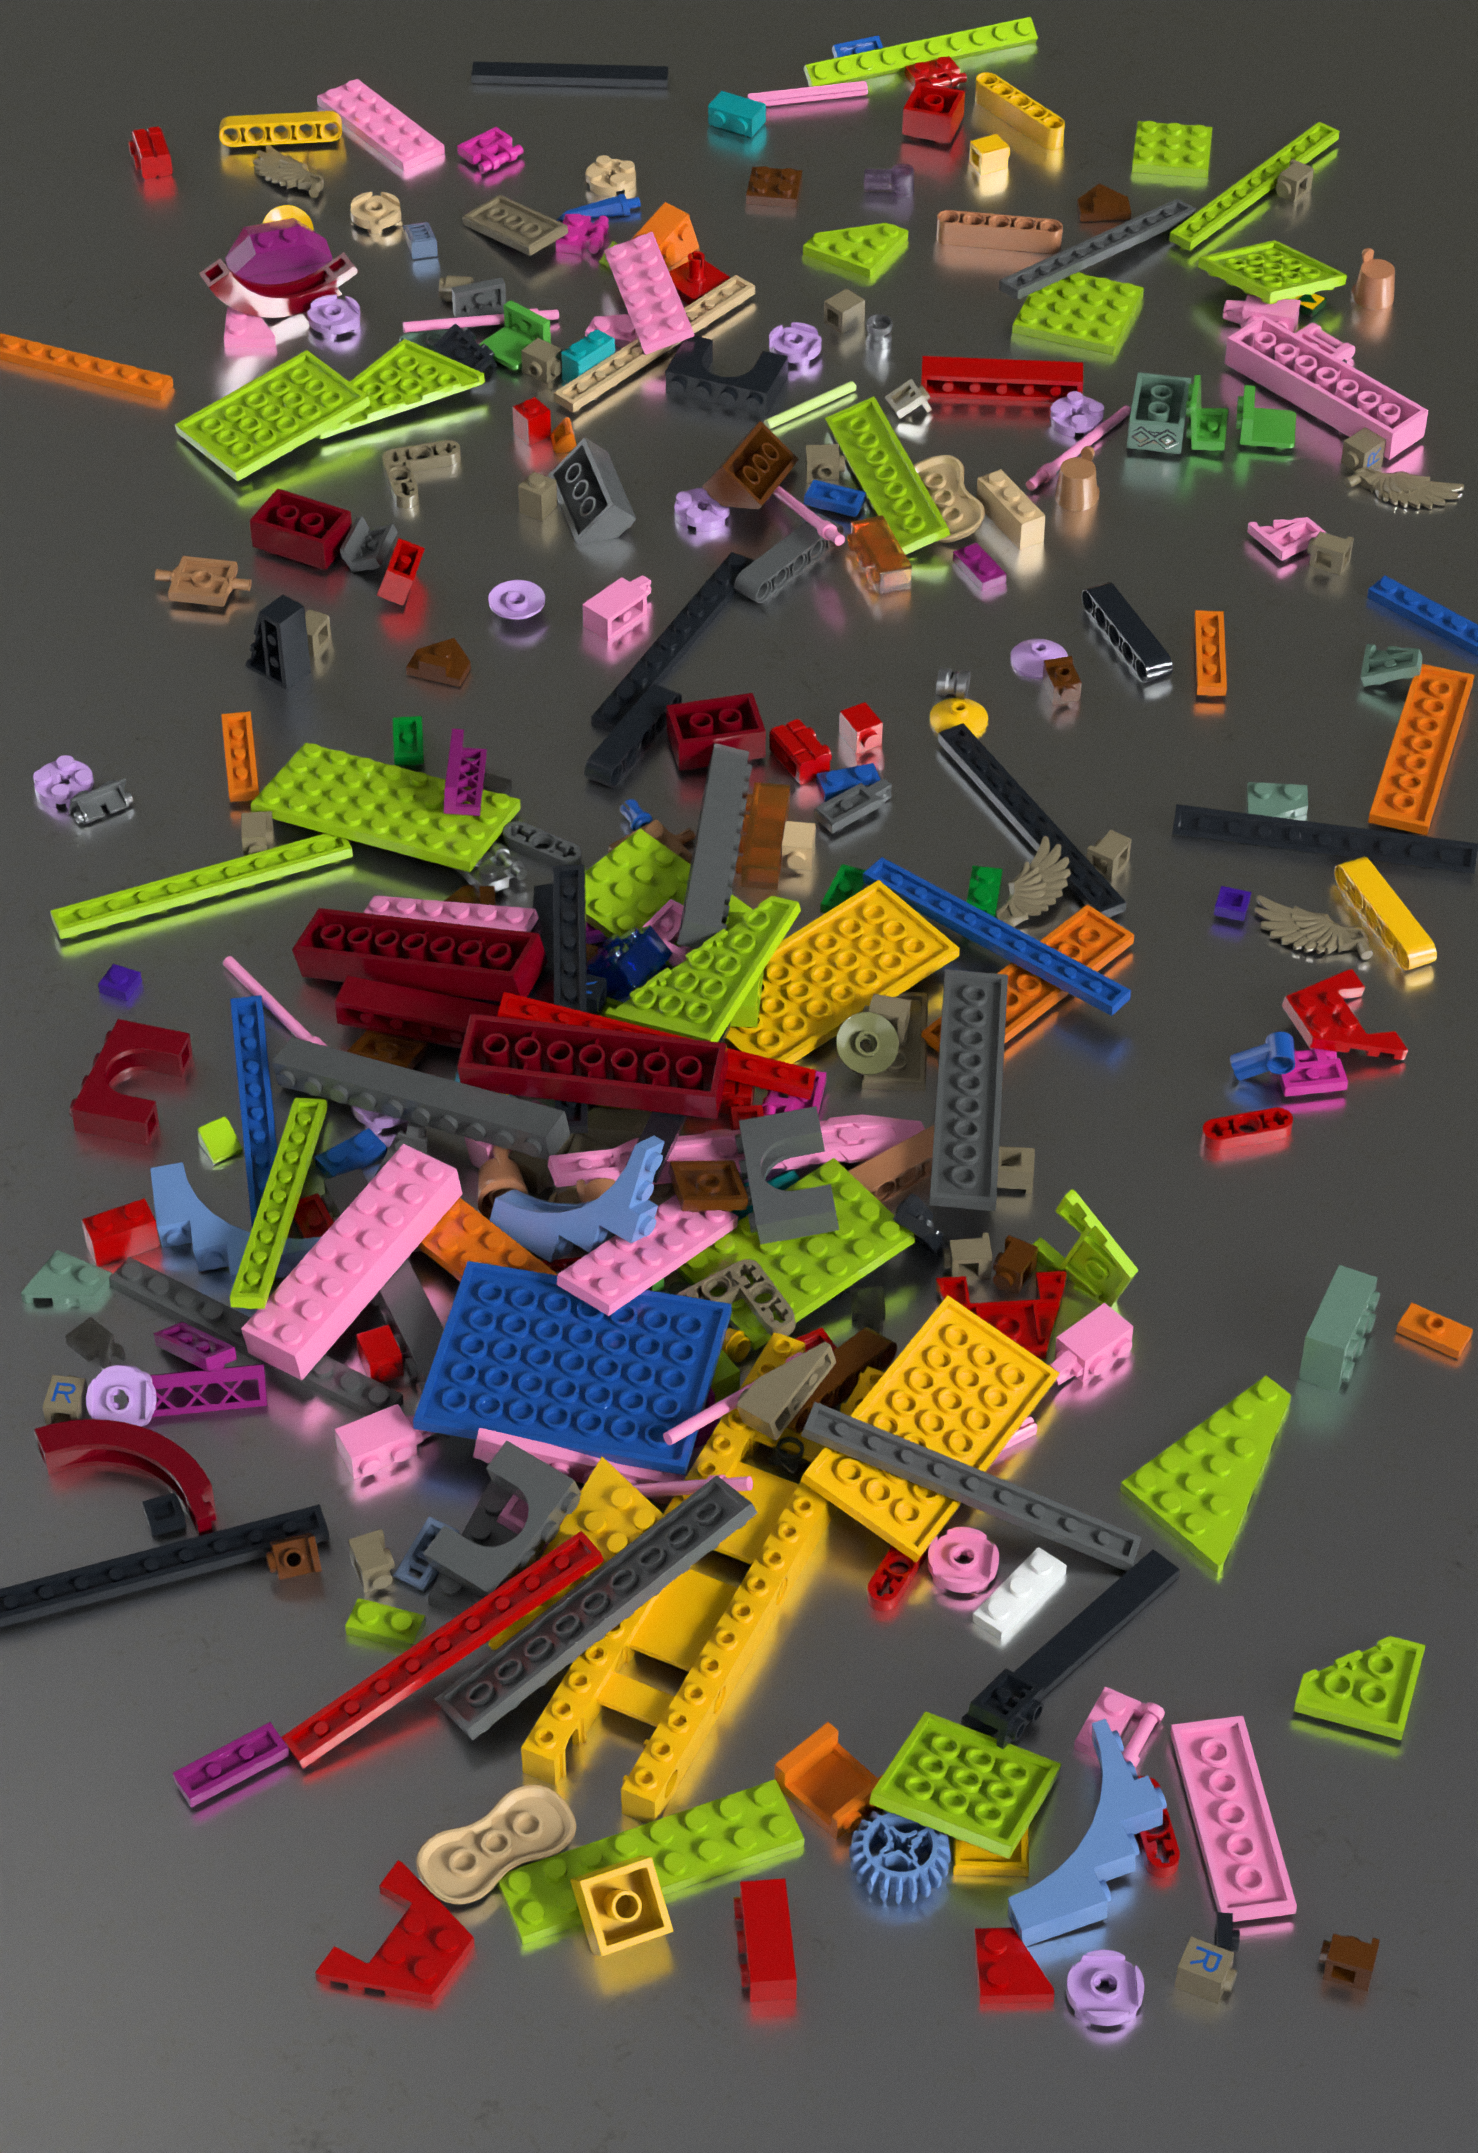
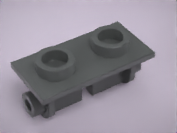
M123 778L118 781L109 780L98 789L77 793L70 799L69 814L74 813V818L78 824L82 822L83 824H88L104 817L105 814L101 806L105 805L109 814L128 808L129 804L133 802V798L129 791L124 793L126 779Z

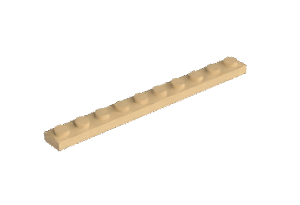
M735 275L685 307L684 310L693 332H698L755 294V285ZM637 338L555 391L554 402L571 412H575L681 342L645 355Z

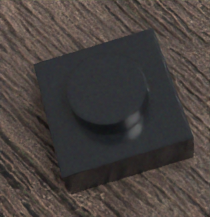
M176 1492L142 1501L152 1537L187 1527Z
M1217 1912L1214 1945L1231 1952H1239L1240 1930L1233 1929V1913Z

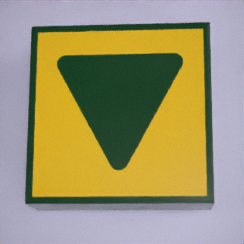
M1317 293L1313 295L1304 294L1295 298L1296 300H1301L1299 313L1310 318L1322 310L1327 302L1326 297Z

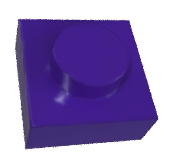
M1221 886L1215 904L1214 915L1244 921L1250 903L1251 892Z
M112 964L98 983L99 993L128 1001L142 982L141 972Z

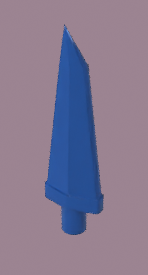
M619 194L615 197L567 210L556 221H563L566 214H581L591 216V219L599 218L602 215L606 217L629 216L630 209L641 207L639 197L626 199L625 194Z

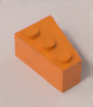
M666 202L632 238L634 239L640 235L653 232L668 269L688 256L689 253L700 248L689 214Z

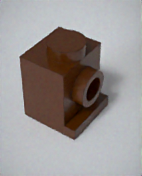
M1072 656L1044 660L1042 683L1052 705L1080 700L1082 682L1073 665Z
M1008 1235L1005 1239L1004 1253L999 1252L993 1263V1270L996 1271L993 1277L995 1286L1019 1295L1036 1270L1038 1247Z
M312 1533L270 1542L271 1552L265 1553L270 1574L276 1572L279 1580L322 1571L315 1536ZM293 1552L298 1553L300 1556L299 1562L295 1565L288 1564V1555Z
M1333 1933L1331 1941L1323 1940L1318 1962L1325 1964L1322 1979L1368 1992L1380 1939L1372 1938L1370 1944L1354 1936H1341Z

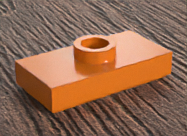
M1411 1302L1397 1324L1396 1332L1458 1359L1471 1339L1473 1329Z

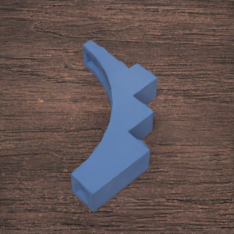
M652 1136L635 1144L623 1172L616 1182L598 1199L579 1204L553 1203L536 1199L513 1189L495 1198L489 1221L521 1246L550 1263L555 1259L567 1256L573 1250L574 1245L590 1253L615 1235L629 1243L647 1237L652 1233L656 1225L655 1215L658 1205L648 1199L654 1190V1184L652 1183L655 1173L663 1160L661 1153L665 1141Z
M183 1162L150 1168L156 1224L162 1247L193 1243V1251L199 1272L229 1266L234 1285L251 1232L227 1223L213 1214L197 1198L187 1180ZM321 1237L287 1238L275 1278L287 1277Z
M1106 1719L1092 1723V1743L1101 1768L1102 1787L1100 1802L1091 1827L1078 1848L1056 1871L1035 1886L1008 1898V1916L1014 1930L1026 1947L1108 1918V1903L1112 1901L1106 1881L1134 1872L1135 1856L1139 1855V1848L1134 1835L1163 1825V1809L1167 1808V1804L1161 1788H1154L1149 1776L1138 1779L1133 1763L1131 1761L1126 1762L1121 1753L1124 1751V1746L1118 1731H1111Z

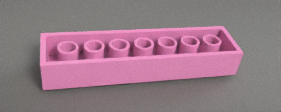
M1262 315L1227 338L1226 365L1349 437L1365 427L1386 439L1385 458L1390 460L1424 437L1428 416L1427 409Z
M403 1144L269 1296L265 1309H258L241 1328L248 1353L303 1380L462 1195L457 1169Z

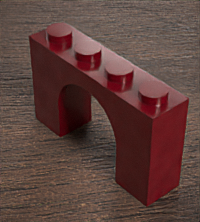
M117 1019L112 1031L109 1030L105 1036L101 1052L96 1053L91 1072L89 1075L84 1076L78 1097L73 1098L71 1101L69 1115L73 1117L75 1131L148 1146L159 1124L156 1101L124 1095L114 1091L111 1086L121 1076L134 1071H153L182 1077L193 1055L190 1033Z

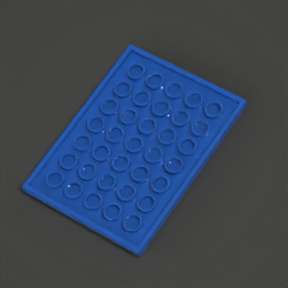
M467 1261L413 1418L414 1429L476 1440L479 1428L548 1443L600 1459L603 1457L607 1461L621 1465L686 1475L698 1430L672 1445H668L665 1442L663 1434L705 1409L732 1314V1304L645 1290L608 1316L557 1285L558 1275Z

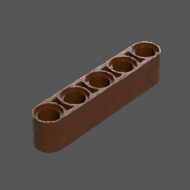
M866 1327L835 1349L833 1353L836 1364L786 1428L798 1434L803 1432L814 1402L832 1409L852 1394L858 1384V1375L860 1372L864 1373L867 1366L880 1371L885 1370L896 1356V1342Z

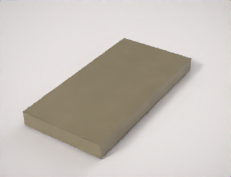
M502 195L496 196L462 217L463 225L529 256L568 234L567 225Z
M903 992L895 998L911 1000L910 1023L904 1042L899 1044L897 1057L890 1067L875 1075H862V1089L926 1091L927 1041L921 1037V1032L927 1028L928 993ZM864 1041L863 1051H869L870 1045Z

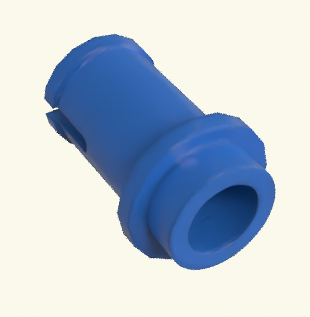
M629 799L625 801L630 810L623 804L621 805L620 812L630 822L633 832L653 821L652 816L644 812L636 800Z

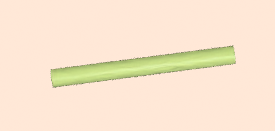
M853 381L847 382L764 420V425L769 430L856 391V385Z

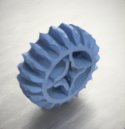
M883 1810L882 1816L873 1811L869 1821L861 1820L859 1831H854L852 1835V1844L849 1847L852 1873L857 1874L859 1885L867 1884L869 1895L879 1891L883 1902L888 1896H894L895 1901L899 1904L902 1901V1897L908 1896L912 1903H914L917 1899V1893L928 1898L931 1888L939 1889L942 1878H946L948 1874V1864L951 1862L948 1835H943L940 1831L922 1826L917 1822ZM878 1843H881L883 1848L879 1850V1855L872 1857L871 1850ZM927 1851L930 1857L920 1866L917 1861L921 1858V1854Z

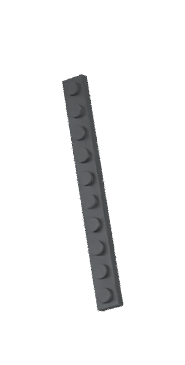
M1179 199L1170 201L999 280L998 290L1006 293L1013 299H1022L1033 292L1041 290L1048 285L1182 224L1195 214L1196 208Z
M131 1257L109 1278L110 1287L178 1322H184L234 1346L235 1350L261 1364H265V1366L365 1417L396 1404H399L401 1407L404 1403L403 1394L326 1355L319 1360L303 1380L248 1353L241 1330L250 1317Z
M814 1402L801 1434L802 1437L1125 1571H1129L1132 1568L1142 1537Z

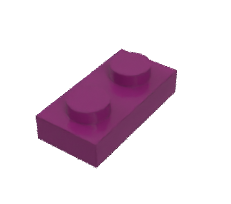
M978 543L953 551L952 560L982 592L1006 583L1007 574Z

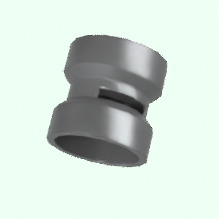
M873 314L867 318L866 330L868 333L866 334L865 343L869 349L884 351L891 347L892 335L890 332L892 331L893 322L889 316Z
M941 666L937 678L936 695L947 696L952 694L956 698L965 699L970 684V671L960 670L959 672H953L951 668Z

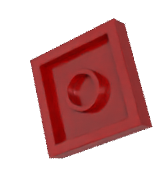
M693 251L692 254L689 253L688 262L669 271L680 299L688 305L731 278L704 260L705 255L700 251Z

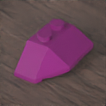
M295 218L243 227L225 257L227 267L241 278L326 263L333 260L326 239Z

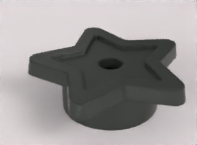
M795 1437L780 1439L777 1442V1446H773L774 1453L768 1459L770 1465H783L791 1474L796 1473L799 1464L809 1462L802 1458L804 1445ZM791 1442L799 1446L800 1452L791 1456L786 1455L787 1451L780 1448L783 1444Z

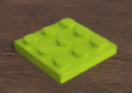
M1138 121L1132 172L1207 178L1212 127Z

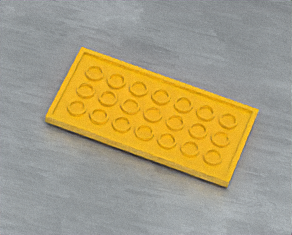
M877 880L782 940L764 968L757 1028L730 1026L724 1043H727L730 1049L793 1064L835 1037L846 1019L854 1014L863 1012L865 1005L870 1006L873 994L897 997L959 957V947L880 880Z
M947 1295L850 1416L986 1472L1057 1380L1060 1373ZM826 1446L804 1472L800 1480L914 1562L919 1560L962 1504L959 1501Z

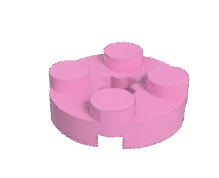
M954 1527L947 1530V1534L941 1536L938 1540L937 1536L930 1544L928 1550V1570L933 1577L934 1585L938 1588L958 1593L985 1592L989 1587V1583L998 1572L999 1551L995 1543L993 1547L991 1542L986 1539V1534L970 1527ZM961 1555H965L970 1563L960 1564L955 1560H959Z

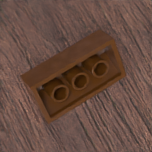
M760 421L739 441L702 487L721 506L759 510L799 461V458Z

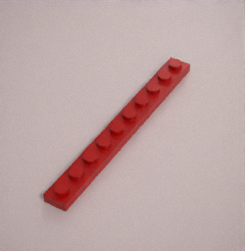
M503 992L497 1017L691 1039ZM727 1048V1080L810 1100L816 1070Z
M580 1531L283 1735L281 1738L287 1745L288 1750L304 1769L602 1563L604 1559L601 1552Z

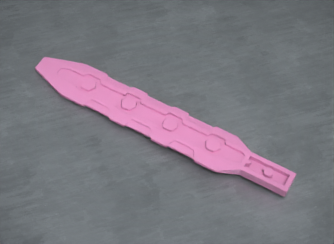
M863 1114L828 1118L826 1121H820L825 1152L789 1158L778 1163L772 1169L783 1168L785 1170L808 1168L809 1165L824 1164L832 1158H835L838 1162L844 1161L846 1163L868 1161L925 1130L921 1121ZM720 1129L706 1131L705 1134L679 1136L657 1183L653 1182L652 1184L672 1183L668 1173L670 1161L734 1160L741 1175L739 1161L745 1160L744 1153L738 1154L735 1135L741 1134V1131ZM639 1138L632 1139L613 1149L549 1156L548 1168L555 1186H574L580 1179L585 1180V1184L599 1178H608L616 1181L625 1169Z

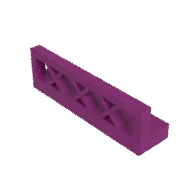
M452 728L445 781L444 814L480 816L487 749L464 748V729ZM467 772H472V773H474V774L468 776V775H466L465 773H467ZM469 786V787H471L472 789H470V790L467 791V790H465V789H463V788ZM467 801V802H469V803H471V804H460V803H463V802Z
M265 1364L224 1367L214 1372L193 1370L150 1375L155 1389L169 1388L163 1396L156 1391V1397L159 1398V1401L156 1403L152 1417L268 1405ZM258 1379L260 1399L245 1401L234 1392L243 1380ZM238 1381L232 1389L223 1383ZM218 1383L228 1391V1394L220 1403L211 1404L200 1395L208 1384ZM193 1385H203L198 1392L190 1387ZM174 1387H184L194 1395L185 1407H176L166 1399ZM231 1395L239 1400L236 1402H226ZM197 1398L205 1404L191 1406ZM162 1402H164L167 1406L170 1407L166 1409H157Z

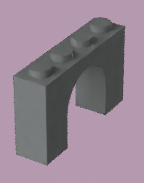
M817 1106L740 1120L741 1134L735 1135L738 1154L744 1153L745 1160L739 1161L742 1180L749 1179V1186L744 1188L748 1196L747 1206H753L754 1212L748 1213L751 1233L758 1232L760 1245L839 1230L831 1184L796 1191H784L771 1186L765 1181L770 1170L786 1159L825 1152Z
M507 1440L486 1469L493 1483L528 1504V1518L522 1531L514 1539L503 1545L487 1547L468 1540L444 1525L423 1553L433 1569L482 1599L538 1560L539 1552L546 1543H550L556 1537L560 1523L567 1514H571L577 1508L581 1496L574 1479Z

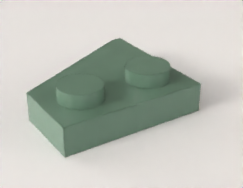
M1367 644L1361 672V680L1364 687L1374 684L1382 685L1389 681L1410 679L1420 675L1423 659L1420 649L1388 646L1387 651L1377 650L1375 644Z
M1264 782L1247 783L1248 814L1279 818H1295L1307 814V785Z
M56 1250L21 1292L22 1302L33 1304L34 1298H52L53 1304H67L70 1302L96 1304L109 1289V1278L113 1273Z

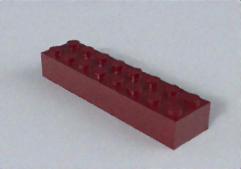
M318 908L292 948L302 977L344 982L348 975L437 994L500 1002L503 992L527 997L548 962L539 933Z
M470 1014L457 1068L460 1083L496 1093L718 1119L728 1070L727 1043Z

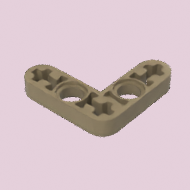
M444 440L396 448L384 452L382 455L383 470L396 506L403 509L415 507L419 502V495L413 472L456 465L461 460L460 445L452 440ZM425 456L427 458L417 459L416 457ZM398 477L406 478L404 480H395Z
M751 1259L738 1261L677 1294L702 1299L699 1297L703 1296L704 1300L728 1304L743 1298L771 1336L773 1333L788 1336L794 1331L796 1326L794 1312L761 1266ZM742 1275L753 1276L754 1284L751 1286L747 1277ZM715 1287L727 1289L721 1296H711L709 1294ZM763 1293H767L772 1296V1298L765 1303H758L754 1300L758 1295ZM775 1310L777 1316L780 1318V1320L784 1322L780 1323L777 1320L774 1321L773 1312Z

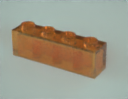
M754 782L753 794H747L746 812H750V814H744L743 832L746 835H741L739 853H743V856L737 857L736 874H741V887L778 890L782 863V841L785 822L788 821L790 809V785Z

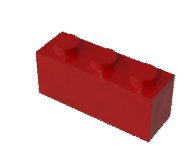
M786 1878L741 1881L740 1897H733L734 1919L742 1920L743 1930H736L738 1954L745 1953L746 1964H740L741 1988L749 1987L750 2002L796 1999L797 1977Z

